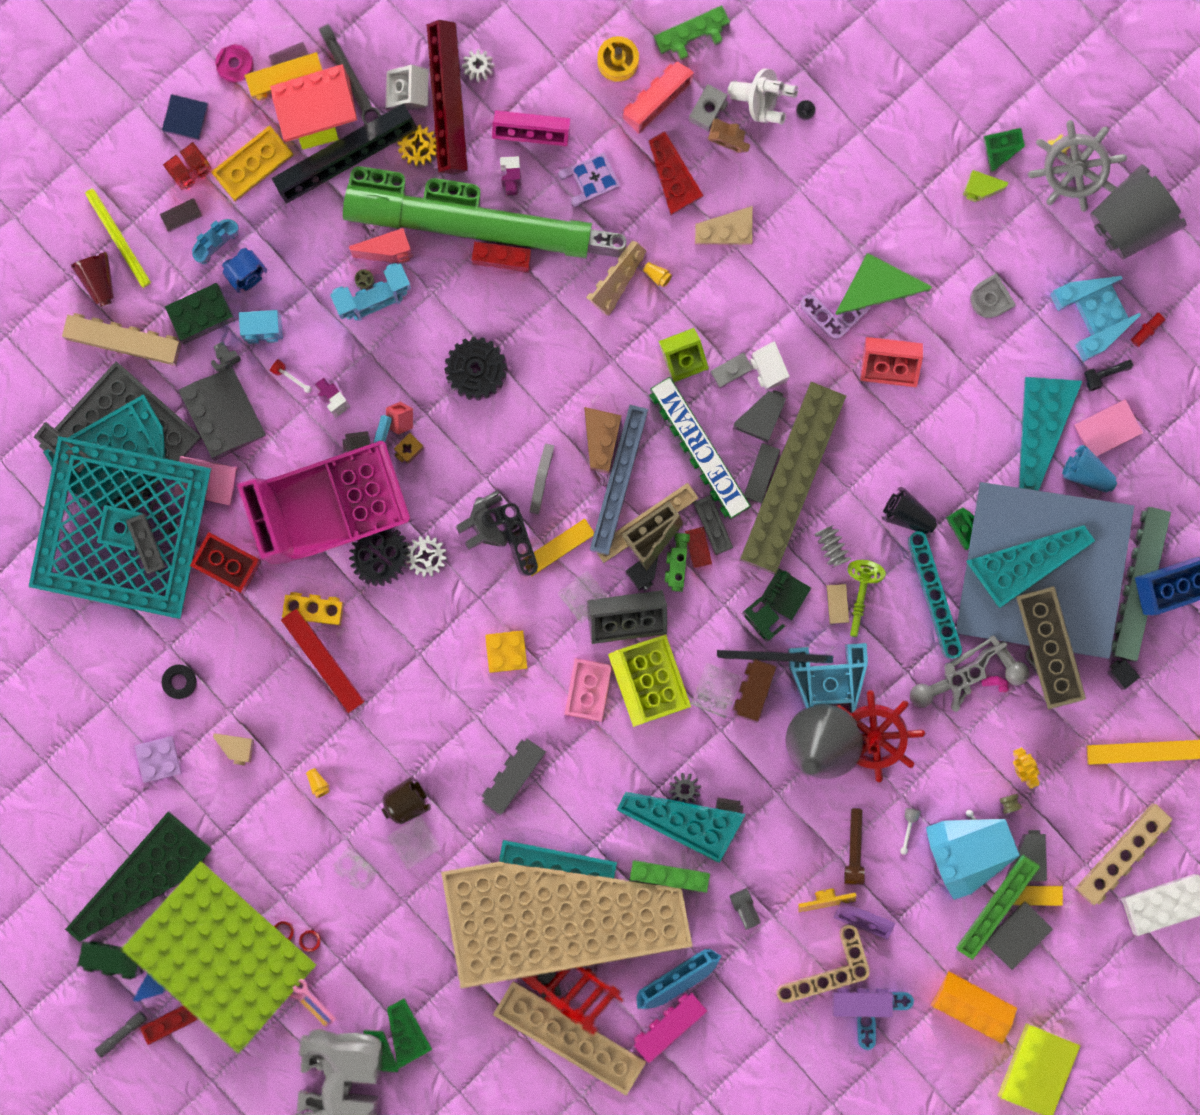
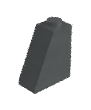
M773 390V392L768 391L734 423L733 429L768 443L786 401V398L783 397L784 394Z
M1028 830L1029 834H1023L1017 848L1020 856L1011 862L1005 878L1021 856L1025 855L1040 866L1030 881H1047L1046 834H1040V830Z

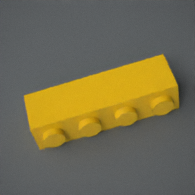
M315 52L245 74L251 97L260 101L268 98L267 95L272 94L271 86L322 71L323 69L319 56Z

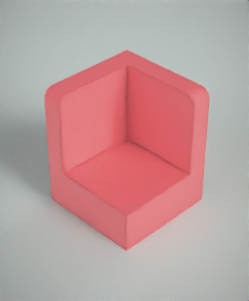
M402 402L386 407V416L392 418L389 430L399 435L413 428V408Z

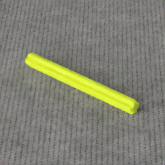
M93 188L85 192V195L140 285L143 288L148 286L151 281L96 191Z

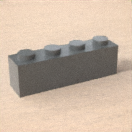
M529 739L519 742L515 748L518 752L514 757L509 756L504 764L507 767L503 773L499 771L493 779L496 783L492 788L487 787L482 794L484 798L482 802L500 815L503 814L546 753V751Z

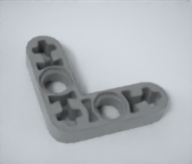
M546 443L544 445L535 479L530 513L539 514L554 445Z

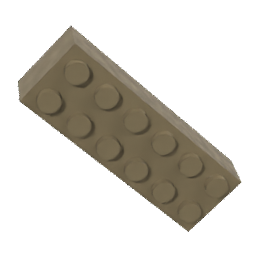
M1055 586L1017 596L1047 708L1052 709L1086 700Z

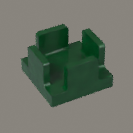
M760 597L741 614L767 643L785 625L782 624L773 632L769 630V627L779 620V616L768 604L755 613L752 609L763 600Z

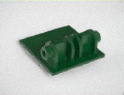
M778 568L761 596L763 599L761 602L765 605L768 604L773 610L792 621L811 587L791 576L789 572Z

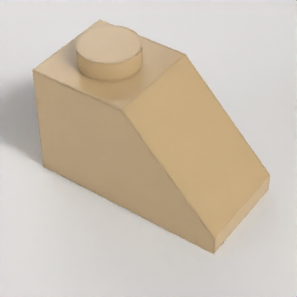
M213 734L215 741L226 756L234 760V764L245 765L246 762H251L254 739Z

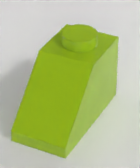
M972 170L963 195L967 196L966 199L977 202V200L982 201L1004 191L1008 182Z

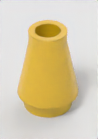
M648 262L643 269L658 286L665 287L672 278L669 270L654 265L651 262Z
M316 768L306 772L312 795L320 798L330 792L328 788L330 785Z

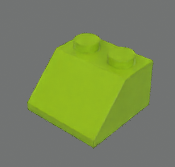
M694 328L658 341L673 382L709 369L701 340Z

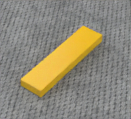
M585 518L534 551L538 564L535 574L594 536V531ZM526 563L525 568L529 571L532 567Z

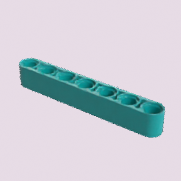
M916 531L909 536L908 546L942 653L947 659H955L962 653L961 643L927 537L923 532ZM914 536L921 537V545L917 546L913 543ZM920 554L927 556L928 561L926 564L919 562L918 557ZM926 572L933 574L934 579L932 582L925 580L924 575ZM932 590L939 593L937 601L932 600L930 597ZM937 609L944 610L945 617L943 619H939L936 616ZM943 627H948L951 630L949 637L943 636ZM950 645L955 646L957 649L955 656L948 653L947 649Z

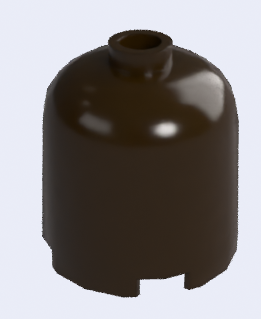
M413 776L384 794V808H382V812L386 819L390 818L397 824H403L431 810V805H426L424 800L427 796L418 781L413 782Z

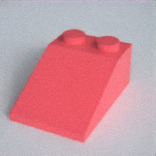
M403 228L349 246L353 258L390 263L399 262V264L410 261L409 258L413 257Z

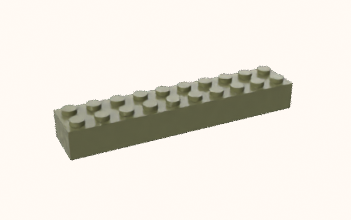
M810 382L739 561L771 574H776L846 395Z

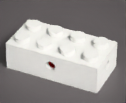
M1192 874L1122 897L1121 900L1133 935L1140 936L1200 916V876Z

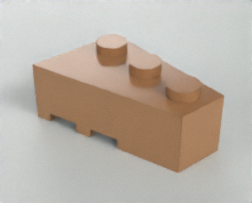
M584 407L590 470L609 474L622 415Z

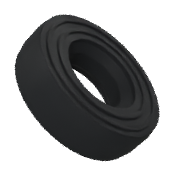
M177 664L169 667L164 672L161 684L164 692L171 698L184 699L194 692L197 679L191 668ZM177 674H181L186 678V685L182 689H175L172 685V679Z

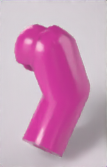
M988 676L981 680L983 687L999 686V692L1009 691V682L1001 677Z

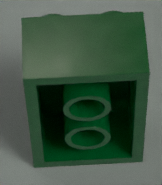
M218 283L165 306L177 335L183 344L236 321Z
M94 941L82 943L78 966L83 967V971L94 972L101 970L103 975L113 976L121 974V978L132 980L142 975L143 970L121 950L122 947Z

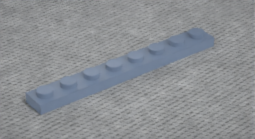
M629 405L591 543L590 551L609 556L648 415V409Z

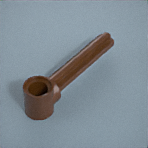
M860 808L851 809L849 866L845 867L844 884L864 885L865 868L861 866L862 809Z

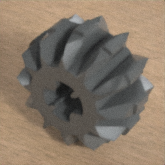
M681 773L682 780L674 776L677 784L669 783L670 786L675 787V789L669 790V793L675 792L676 795L671 799L675 800L677 797H680L679 802L685 799V803H689L688 798H690L695 803L696 799L693 797V794L696 796L701 795L699 792H695V789L701 788V785L694 786L698 779L695 778L691 782L692 774H688L687 780L684 773ZM682 784H684V786L688 784L690 787L688 789L689 793L687 795H685V793L681 794L680 792L682 789Z

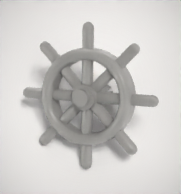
M1069 120L1066 123L1068 135L1059 139L1053 145L1042 139L1036 141L1040 148L1047 151L1044 169L1030 171L1028 177L1046 176L1049 185L1054 189L1046 201L1048 205H1052L1061 194L1069 198H1079L1080 209L1085 212L1088 210L1087 196L1094 194L1102 187L1111 193L1117 188L1107 181L1110 173V164L1124 162L1127 160V156L1120 154L1109 157L1105 146L1101 143L1109 132L1107 127H1103L1094 138L1086 134H1076L1074 122ZM1078 145L1088 146L1083 153L1078 150ZM1069 146L1071 149L1070 157L1061 152ZM1094 150L1101 157L1099 159L1087 161V159L1090 157ZM1055 157L1066 163V165L1052 167ZM1102 166L1099 175L1088 169ZM1068 172L1061 182L1054 175ZM1083 175L1093 182L1084 186ZM1075 177L1077 187L1067 186Z

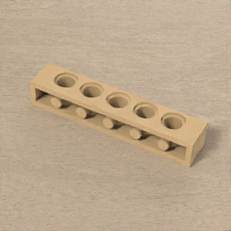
M1151 804L1074 889L1091 905L1101 904L1105 900V894L1108 890H1113L1119 884L1118 879L1122 875L1126 876L1132 870L1131 865L1135 861L1139 862L1145 856L1144 851L1157 843V837L1161 832L1164 834L1171 827L1169 823L1173 819L1158 805ZM1149 822H1153L1155 825V829L1151 833L1147 830ZM1136 836L1142 839V844L1139 847L1134 845V838ZM1124 850L1129 853V858L1126 861L1121 859V853ZM1111 864L1116 867L1114 875L1108 873V867ZM1100 878L1103 881V887L1098 890L1095 887V881Z

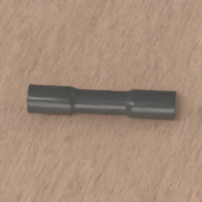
M139 1011L115 1034L95 1048V1052L103 1058L128 1034L147 1020L146 1016Z

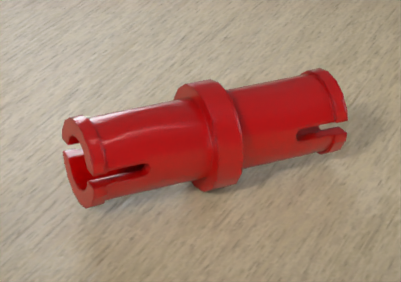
M1157 312L1147 323L1141 326L1142 328L1130 340L1134 345L1140 347L1149 336L1155 334L1154 331L1166 319Z

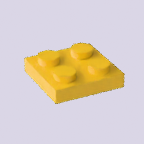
M523 630L485 635L489 673L528 669Z

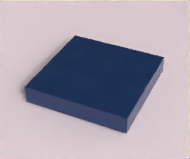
M171 94L162 132L200 140L209 104Z

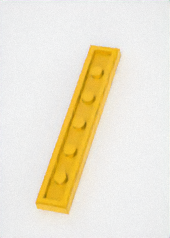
M1200 740L1086 745L1087 765L1200 759Z

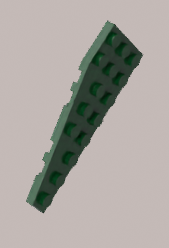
M168 811L65 930L78 942L85 940L181 883L213 849Z

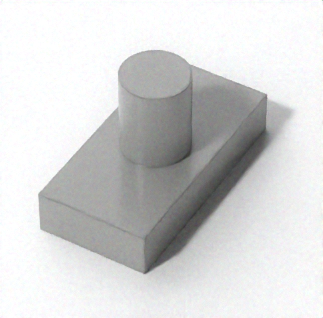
M743 352L710 372L719 388L752 371L753 367Z

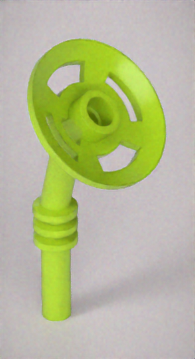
M869 560L852 561L847 568L849 575L860 581L857 601L854 603L855 607H853L854 611L852 612L854 617L850 632L851 637H858L861 616H864L862 612H864L863 608H865L864 600L868 583L881 582L886 575L881 565Z

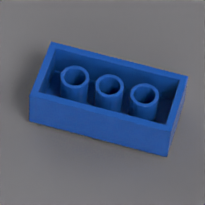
M1199 556L1135 577L1143 615H1159L1200 601Z

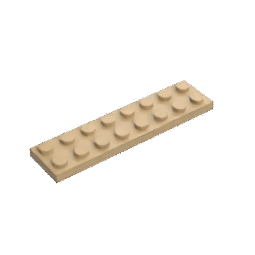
M512 981L493 1013L495 1017L626 1096L646 1064L645 1060L599 1032H596L593 1036L581 1028L582 1026L579 1023L576 1025L546 1000Z

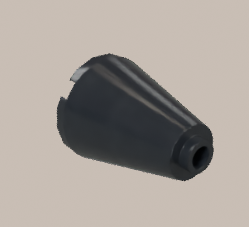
M899 487L897 490L900 492L897 495L893 493L887 501L883 513L886 515L885 517L882 516V520L910 530L920 531L924 534L932 533L937 526L936 518L905 488Z

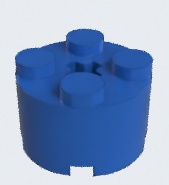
M242 248L237 253V256L226 260L222 264L224 277L238 293H241V289L247 291L253 288L263 279L261 274L263 272L266 274L267 268L252 250Z

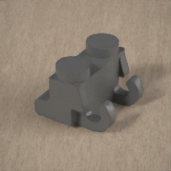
M220 342L213 347L217 359H220L221 362L218 365L215 360L211 361L213 368L217 372L225 371L241 361L237 352L234 350L230 352L224 342Z

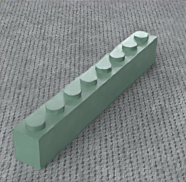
M1147 507L1140 514L1139 521L1142 524L1135 536V540H1138L1137 546L1133 548L1131 553L1133 563L1127 571L1129 581L1128 585L1125 584L1123 589L1124 603L1120 604L1118 614L1121 616L1119 622L1115 624L1114 633H1116L1115 641H1112L1111 657L1131 662L1138 661L1148 615H1143L1135 577L1158 570L1171 516L1170 511Z

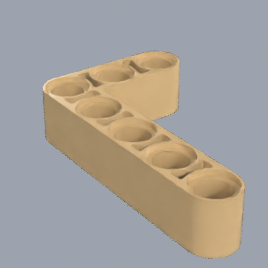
M844 925L839 931L848 965L782 984L776 990L778 999L784 1003H789L867 979L870 972L857 929L852 925ZM848 928H851L854 932L853 937L850 939L844 937V931ZM853 947L859 949V955L856 958H852L849 955L850 949ZM858 966L864 967L865 973L863 976H856L855 969ZM842 971L845 972V981L838 982L836 979L837 974ZM826 977L828 980L827 985L823 988L819 987V978ZM808 983L809 990L806 993H801L799 991L800 984ZM788 988L791 994L788 998L784 999L780 996V992L782 989Z

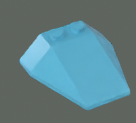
M1006 819L944 820L926 827L933 856L943 882L954 900L972 894L1020 856Z

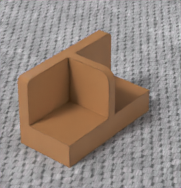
M719 119L713 120L708 137L709 141L737 153L748 152L750 144L743 142L746 132L739 129V124H728Z

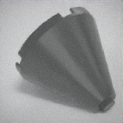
M815 704L813 707L800 710L793 717L787 728L785 741L788 754L799 769L813 777L831 779L848 773L857 764L863 749L862 733L860 734L855 719L845 710L830 704Z

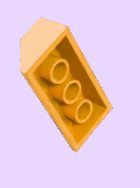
M949 971L931 1003L932 1007L1001 1044L1004 1043L1012 1027L1017 1007Z

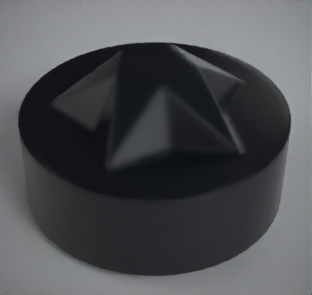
M809 100L801 101L796 108L797 116L802 120L811 119L815 114V105Z

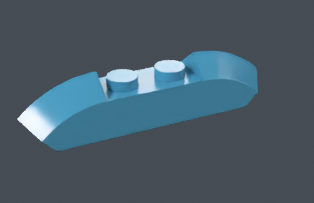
M704 949L638 991L636 996L637 1009L659 1007L701 982L716 968L721 955L711 949Z

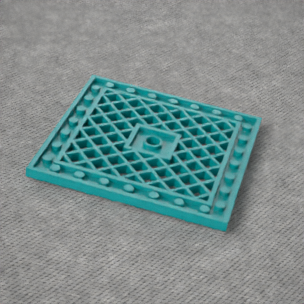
M58 436L28 587L181 619L191 572L190 564L195 553L212 468ZM63 441H65V442H70V443L74 444L75 446H73V447L71 448V447H69L66 443H64ZM72 450V452L74 453V455H71L70 458H68V455L66 454V451ZM79 451H83L90 458L82 457L78 454ZM74 460H80L79 463L73 466ZM86 462L99 464V466L92 470ZM83 463L89 473L80 477L75 468ZM106 466L118 468L119 470L111 474ZM103 468L108 477L99 481L94 472ZM125 470L138 474L130 478ZM72 472H73V474L75 475V477L77 478V480H76L75 482H73L72 484H70L71 476H72ZM122 472L127 481L118 485L113 476ZM144 474L157 478L149 482ZM91 475L96 484L88 489L83 480ZM141 476L146 485L137 489L132 480ZM163 478L176 482L168 486ZM110 479L116 488L107 493L102 484ZM160 480L165 489L156 493L151 484ZM182 482L188 483L187 489ZM77 483H80L85 490L79 496L71 488ZM129 483L135 492L126 497L121 488ZM179 484L184 493L175 497L170 488ZM96 487H99L104 494L98 500L90 492ZM148 487L154 496L145 501L140 492ZM69 491L74 499L66 503ZM115 491H118L123 498L117 504L109 496ZM167 491L173 500L164 505L159 496ZM87 494L93 503L84 507L79 499ZM137 494L142 504L133 508L128 499ZM185 496L184 506L182 508L178 500ZM106 498L110 505H104L102 510L98 503ZM156 498L161 508L152 512L147 503ZM76 501L81 511L73 515L68 506ZM125 502L129 509L119 508L118 506ZM175 502L180 512L171 516L166 507ZM95 505L100 515L92 519L87 510ZM143 506L150 514L146 517L147 520L152 517L157 527L151 530L152 533L160 529L165 537L157 543L162 559L169 567L162 573L159 570L155 571L157 576L151 580L143 572L145 568L141 569L136 561L140 556L133 557L129 551H135L136 546L126 520L143 514V512L137 511ZM163 510L169 519L160 524L155 515ZM64 511H66L70 518L62 522ZM84 513L89 522L80 526L75 517ZM182 514L180 525L178 526L174 519ZM102 517L99 529L94 521ZM72 520L77 530L69 534L64 525ZM171 521L176 531L168 535L162 526ZM117 522L125 525L123 533H118L115 530ZM91 524L96 534L88 538L83 529ZM62 529L66 537L59 541L60 531ZM77 532H80L85 539L79 545L71 537ZM178 533L176 545H174L170 537ZM98 536L97 543L104 544L98 549L90 541ZM68 539L74 548L65 552L60 544ZM167 540L172 550L164 554L159 545ZM87 543L93 552L85 557L79 548ZM110 546L119 547L123 549L118 551L117 553H114ZM106 547L112 556L104 561L98 552ZM58 548L62 556L55 560L56 551ZM76 550L81 560L73 564L68 555ZM125 551L131 560L122 565L117 555ZM174 552L171 564L166 556ZM95 554L100 564L92 568L87 559ZM65 558L70 567L61 571L56 562ZM114 558L119 568L111 572L106 563ZM84 562L89 571L80 575L75 566ZM133 562L138 572L130 576L124 567ZM53 566H54V568L56 569V571H57L58 573L52 572V571H53ZM100 566H103L108 574L102 579H99L94 571ZM72 569L77 577L66 575L65 573ZM119 570H122L127 578L121 583H118L113 575ZM170 571L167 583L162 575ZM91 573L96 581L85 579L84 577ZM138 574H141L146 582L140 587H137L132 580ZM110 577L115 585L104 583L102 581ZM157 578H160L165 586L159 591H156L151 584ZM129 581L134 589L121 585ZM148 585L153 593L140 589ZM166 589L165 595L159 594Z

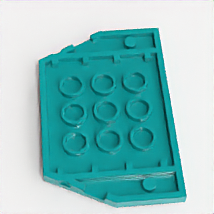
M144 394L68 437L165 458L164 428ZM47 449L43 453L52 467L55 454ZM88 463L92 470L99 466V464ZM106 466L111 474L119 470L118 468ZM85 467L82 470V472L78 474L80 475V477H83L89 472ZM103 468L94 472L99 481L108 477ZM125 470L130 478L138 474ZM72 472L70 484H72L73 482H75V481L77 480V478L75 477V475L73 474V472ZM122 472L113 476L118 485L127 481ZM144 474L148 481L155 477ZM91 475L83 480L88 489L96 484ZM141 476L132 480L136 487L145 483ZM110 479L102 484L107 493L116 488ZM80 483L71 487L78 496L85 492ZM129 483L121 488L124 494L133 490ZM99 487L90 491L96 500L104 496ZM118 491L109 495L113 501L121 497ZM87 494L81 497L90 504L93 503ZM105 498L98 504L102 508L104 505L109 504V502Z

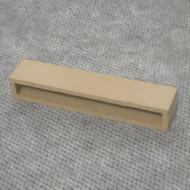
M74 313L73 316L67 315L62 337L65 340L176 366L181 348V343L177 341V337L166 335V338L158 336L159 333L153 331L143 333L140 332L139 328L132 326L126 329L122 328L121 324L115 322L105 324L102 319L92 317V320L84 319V315Z

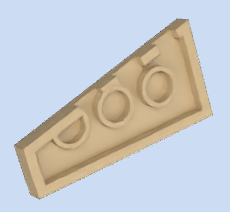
M632 241L619 256L617 265L611 266L607 271L608 276L604 281L600 280L597 283L595 292L588 294L586 298L603 314L608 316L611 314L639 263L643 260L646 250L639 243Z

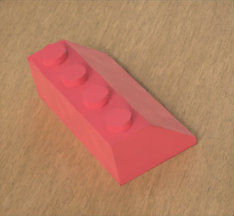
M676 62L674 65L670 64L663 71L665 74L661 78L656 77L651 82V87L647 91L643 90L636 97L638 100L635 103H629L623 109V119L639 134L692 83L694 75L692 70L679 62Z

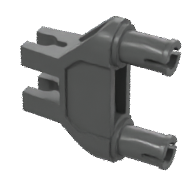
M498 490L484 498L477 497L470 518L457 524L456 529L459 534L471 527L477 533L476 536L466 541L465 545L468 550L481 543L499 547L507 545L508 539L505 530L501 531L497 526L489 528L482 523L484 512L488 511L489 507L503 501L501 495L498 496L500 494ZM489 513L487 516V520L490 523H495L492 516ZM513 526L511 529L512 534L515 536L520 533V529H517V526Z

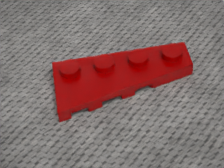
M664 131L650 139L648 142L670 215H673L701 199L704 195L666 132Z

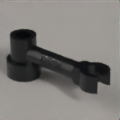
M1132 360L1124 361L1099 372H1096L1095 369L1084 372L1089 392L1104 386L1102 378L1132 369L1134 366Z

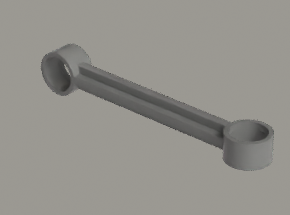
M326 24L320 27L318 30L337 65L343 64L347 72L352 93L362 110V120L366 125L368 124L365 121L366 113L374 111L378 114V117L381 114L377 108L372 107L330 25Z

